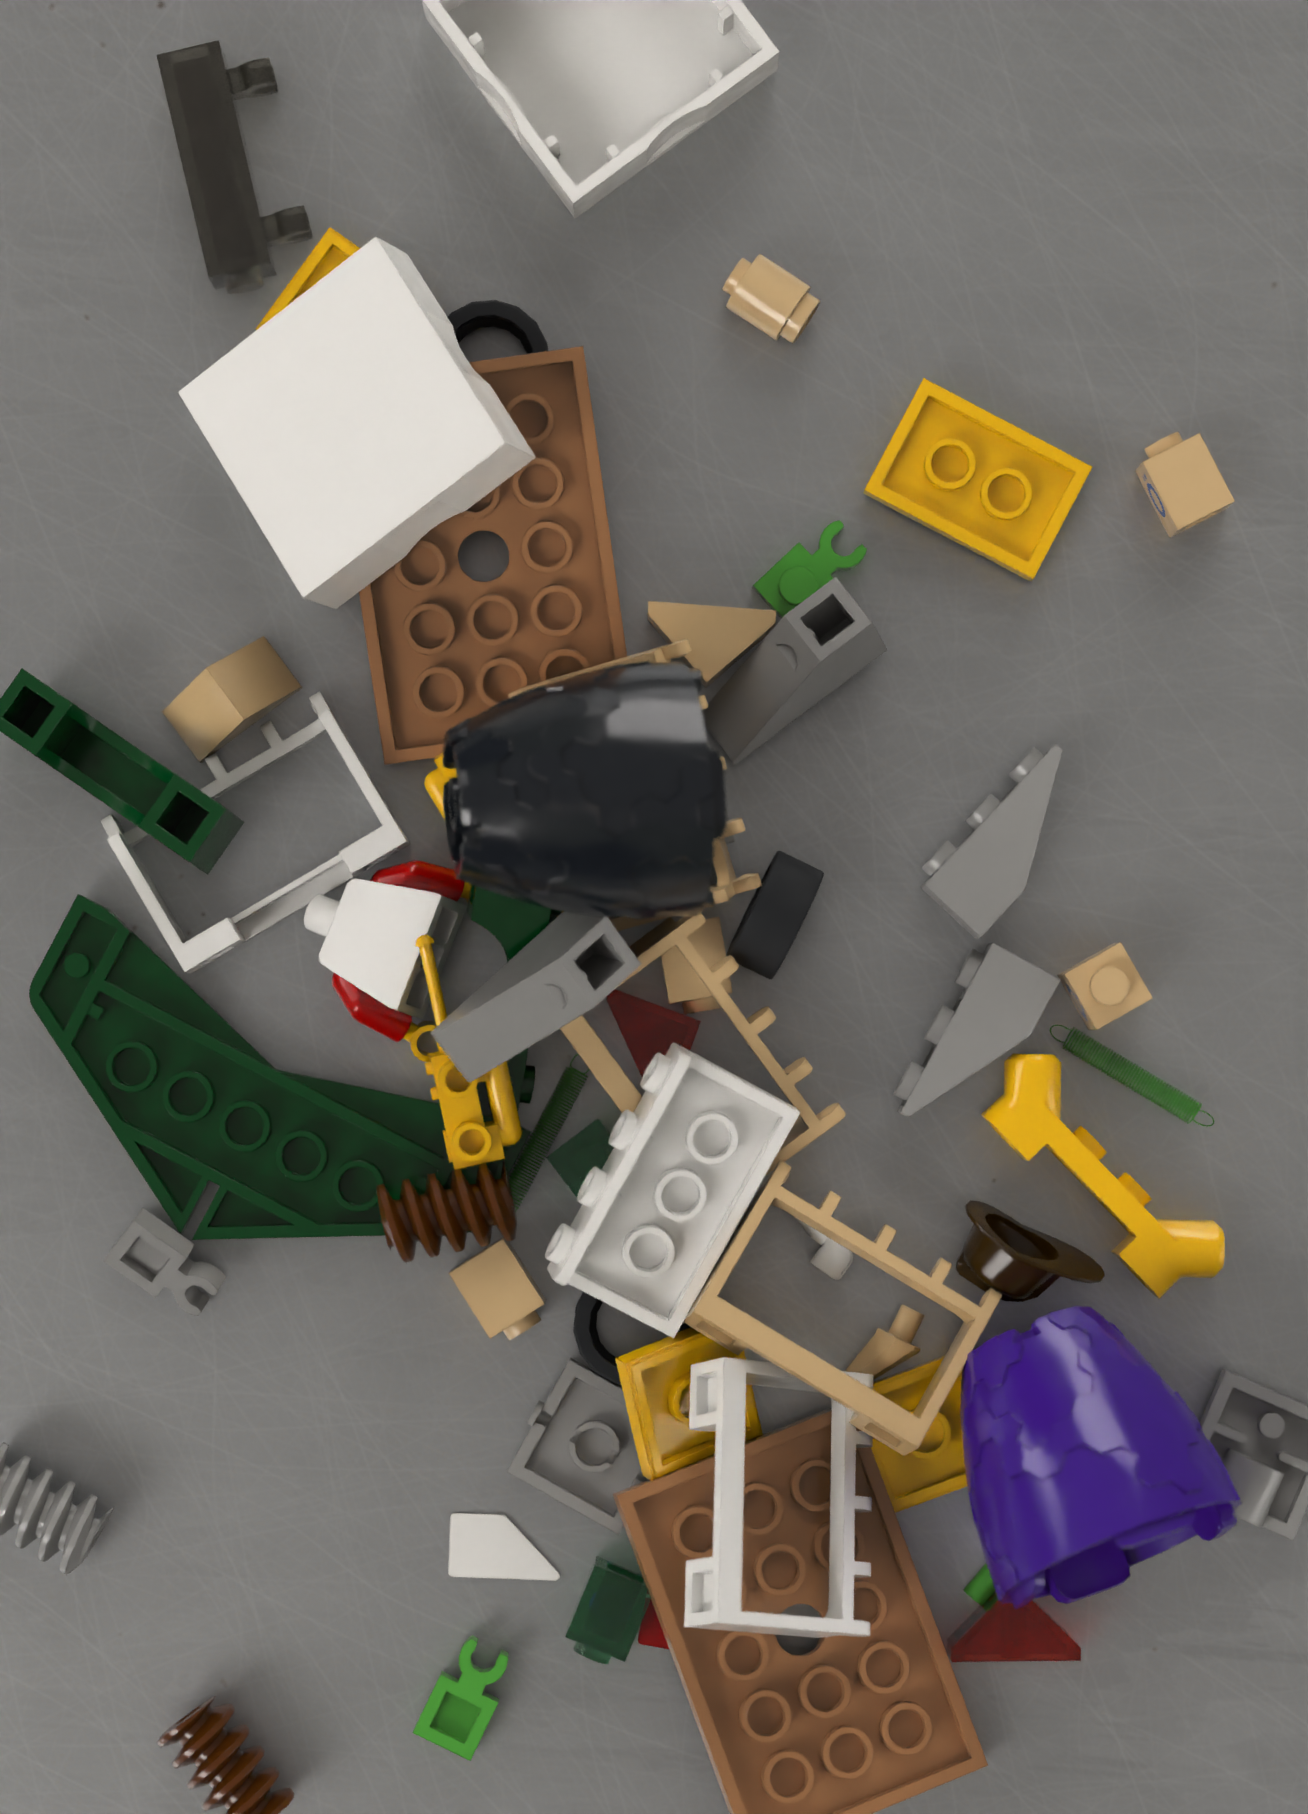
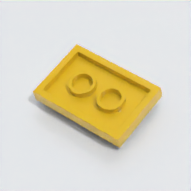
M923 378L863 494L1032 582L1086 481L1092 466Z

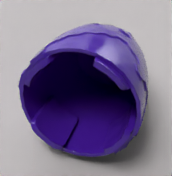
M1074 1306L1051 1312L1034 1320L1031 1324L1032 1329L1021 1334L1016 1329L1008 1330L987 1340L967 1355V1361L962 1369L960 1411L967 1486L971 1511L983 1554L998 1599L1002 1604L1012 1603L1016 1610L1028 1605V1602L1033 1599L1052 1595L1057 1602L1065 1604L1090 1597L1122 1585L1131 1577V1566L1161 1554L1197 1535L1206 1541L1220 1538L1238 1523L1235 1510L1239 1505H1242V1501L1214 1445L1204 1435L1196 1416L1179 1393L1172 1390L1120 1330L1093 1308Z

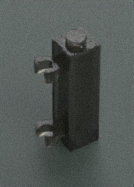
M219 40L158 54L157 60L208 278L215 289L226 287L228 294H240L259 289L264 286L263 278L277 275L271 246L293 244L313 238L304 205L287 208L268 216H263L236 100L262 97L279 92L270 58L252 60L238 67L228 69L226 56Z

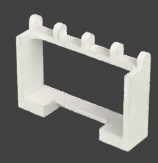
M320 691L309 697L311 706L319 717L316 721L285 740L281 738L271 720L260 726V729L271 748L229 773L216 752L205 758L216 780L201 788L200 791L215 799L328 732L382 826L338 852L339 855L232 918L227 917L187 941L133 849V846L149 838L150 835L139 827L124 833L120 822L113 814L100 820L110 837L107 839L108 843L183 971L186 973H194L304 908L316 895L328 894L352 878L411 845Z
M722 1357L692 1364L690 1372L689 1430L716 1431L713 1557L686 1561L684 1627L814 1638L838 1635L853 1637L870 1636V1622L853 1620L854 1577H871V1563L854 1561L855 1512L872 1511L871 1497L855 1496L856 1448L873 1447V1437L863 1431H856V1427L849 1423L854 1412L831 1398L829 1604L826 1616L824 1618L741 1611L746 1384L822 1392L771 1362ZM842 1371L870 1389H873L874 1375Z

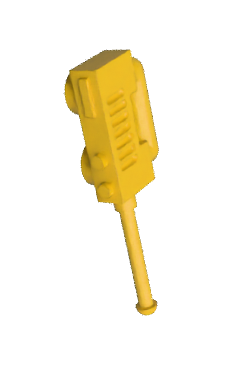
M421 935L417 938L415 946L420 949L437 1027L447 1018V1012L432 944L435 942L431 936ZM437 1043L438 1051L429 1053L430 1062H426L424 1065L427 1076L432 1074L434 1076L436 1087L430 1088L432 1101L439 1099L445 1130H442L449 1163L452 1162L454 1170L505 1159L503 1147L516 1144L522 1136L507 1061L470 1083L465 1080ZM484 1081L493 1121L488 1122L483 1120L476 1088L478 1083Z

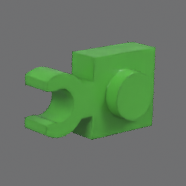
M840 520L829 524L823 530L819 539L818 550L813 555L800 543H797L753 585L752 589L772 610L776 611V614L781 619L833 579L831 575L837 570H851L863 560L867 549L862 544L848 556H840L833 551L831 541L835 536L839 535L845 526Z
M473 1635L464 1642L459 1654V1666L462 1672L459 1679L444 1671L441 1672L413 1730L414 1734L471 1761L499 1703V1698L485 1692L484 1689L487 1684L494 1683L502 1677L509 1659V1653L501 1650L497 1656L496 1663L492 1667L484 1669L476 1666L472 1660V1653L476 1649L479 1638Z

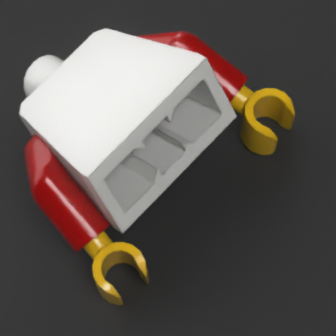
M413 860L378 869L372 875L370 881L352 878L346 884L340 901L322 894L316 895L306 908L304 925L307 930L326 937L319 953V963L333 971L332 987L352 1018L395 1042H399L402 1039L410 1042L414 1056L421 1061L430 1062L429 1052L421 1050L417 1046V1040L422 1033L433 1031L436 1028V1023L431 1020L422 1021L418 1024L412 1022V1016L423 1020L431 1001L420 949L415 946V942L421 935H429L434 939L435 943L432 944L440 978L467 906L457 901L461 897L465 898L468 903L471 884L458 879L455 869Z

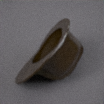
M970 1200L965 1205L966 1213L974 1224L957 1258L956 1270L959 1275L986 1292L991 1287L1001 1293L1002 1297L1000 1300L1024 1302L1037 1298L1060 1277L1085 1283H1098L1104 1278L1105 1273L1102 1267L1076 1247L1022 1225L997 1208L983 1202Z

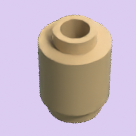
M759 254L752 263L742 258L722 288L723 291L731 295L726 305L727 309L776 341L782 336L792 344L802 334L821 302L809 293L811 286L762 254Z

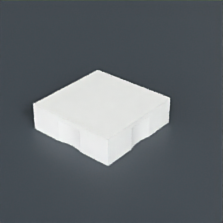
M422 0L427 21L575 219L778 70L780 51L742 0Z
M376 236L178 392L304 599L334 609L339 608L406 557L415 544L431 529L443 521L465 512L536 458L491 385L467 361L458 344L453 325L408 254Z

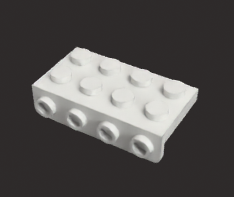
M672 1042L666 1055L658 1052L647 1066L640 1083V1087L646 1090L634 1113L625 1110L617 1120L608 1144L614 1147L602 1170L593 1167L586 1176L577 1195V1202L581 1203L582 1206L570 1227L563 1223L556 1230L547 1247L545 1259L551 1261L547 1269L553 1281L563 1286L570 1284L654 1329L675 1338L797 1120L800 1111L787 1102Z

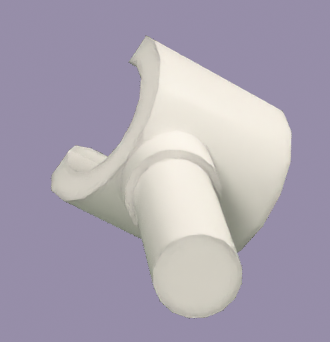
M794 1217L808 1235L821 1245L810 1260V1263L831 1278L840 1280L853 1262L852 1251Z

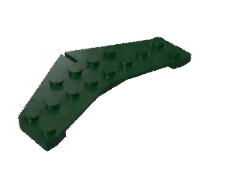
M77 895L31 982L29 989L30 1003L180 1234L186 1229L210 1181L220 1187L192 1240L385 1236L378 1203L377 1185L384 1184L393 1200H398L400 1198L402 1180L409 1179L418 1194L422 1195L425 1194L427 1175L434 1173L444 1190L450 1189L454 1167L452 1162L449 1163L442 1130H445L438 1103L277 1070L110 909L83 895ZM483 1116L484 1122L493 1121V1117ZM522 1126L520 1140L516 1144L503 1147L504 1162L508 1175L532 1132ZM503 1159L485 1163L495 1179L501 1178ZM478 1165L461 1168L469 1184H475Z

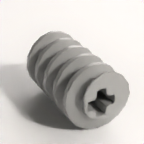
M3 1442L0 1445V1535L5 1534L17 1524L18 1529L15 1540L17 1547L21 1549L26 1548L35 1539L41 1538L38 1559L43 1562L48 1561L61 1550L63 1554L60 1572L65 1575L70 1574L87 1557L105 1527L114 1507L98 1519L94 1517L97 1496L94 1494L88 1496L77 1506L72 1504L75 1483L71 1481L53 1493L50 1491L53 1470L49 1468L44 1470L35 1479H29L28 1472L31 1458L27 1455L23 1456L11 1467L5 1465L9 1445Z

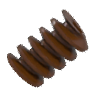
M504 1159L501 1178L495 1179L485 1163L478 1165L475 1184H469L461 1169H453L450 1189L444 1190L434 1173L428 1174L425 1194L422 1195L418 1194L409 1179L402 1180L400 1198L398 1200H393L384 1184L377 1185L379 1209L388 1247L391 1251V1247L394 1246L405 1263L414 1260L417 1241H420L431 1258L439 1255L442 1236L447 1238L455 1252L465 1249L467 1231L472 1232L481 1247L490 1244L494 1225L497 1226L507 1242L513 1241L516 1237L517 1216Z
M216 1696L208 1699L166 1730L156 1742L160 1748L175 1743L181 1744L182 1749L171 1763L175 1769L191 1764L196 1765L197 1770L187 1783L189 1790L210 1785L212 1791L201 1806L204 1811L224 1806L227 1810L225 1814H279L294 1798V1792L291 1788L270 1792V1789L279 1777L278 1769L276 1767H268L255 1771L256 1766L264 1756V1749L257 1745L243 1750L240 1749L250 1730L247 1725H238L226 1729L225 1726L234 1714L235 1708L232 1704L228 1703L211 1708L210 1705Z

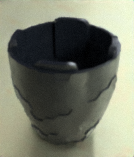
M649 661L616 665L522 692L497 703L479 715L467 718L447 730L444 736L443 767L455 769L458 777L450 778L444 784L443 808L447 842L452 862L455 863L454 868L457 878L487 891L539 907L595 917L626 916L634 919H646L654 917L698 916L704 908H712L714 906L713 892L709 891L712 873L714 840L722 837L726 828V797L723 761L717 751L708 748L704 718L698 691L702 687V672L699 669H688L685 663L682 662L650 663Z

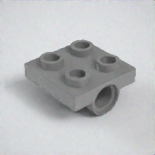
M1222 1369L1199 1424L1206 1438L1214 1445L1242 1501V1505H1239L1235 1510L1236 1518L1258 1527H1264L1294 1540L1308 1508V1406Z

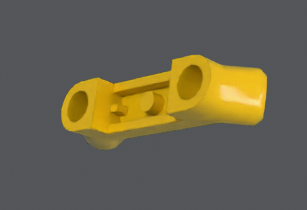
M1012 1053L1004 1061V1094L981 1114L986 1122L1023 1160L1029 1161L1045 1146L1129 1233L1111 1252L1158 1299L1181 1277L1214 1278L1224 1266L1225 1238L1222 1228L1214 1220L1155 1219L1144 1208L1152 1200L1148 1193L1128 1173L1124 1172L1117 1179L1100 1162L1107 1152L1086 1129L1080 1125L1072 1133L1061 1121V1061L1053 1054Z

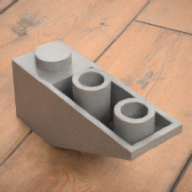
M837 577L833 578L784 615L708 703V708L702 710L705 727L734 765L887 651L871 620Z
M1056 744L1049 748L1044 755L1034 747L1009 773V776L1017 784L1007 795L999 801L994 795L990 794L966 819L965 822L974 829L957 848L947 840L922 867L930 877L920 888L975 939L981 938L1025 891L1063 751Z
M563 911L430 1033L465 1080L471 1083L596 1007L634 972L641 963L607 916L595 917Z
M995 943L988 944L983 954L972 949L955 979V983L964 987L953 1009L942 1005L924 1038L934 1043L922 1066L911 1061L895 1089L894 1095L903 1099L897 1112L910 1117L1030 1037L1061 979Z

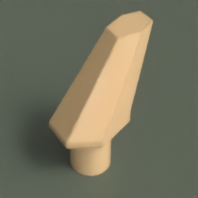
M902 1304L889 1331L886 1332L878 1328L875 1335L845 1371L871 1374L876 1379L918 1354L921 1349L911 1343L925 1315Z

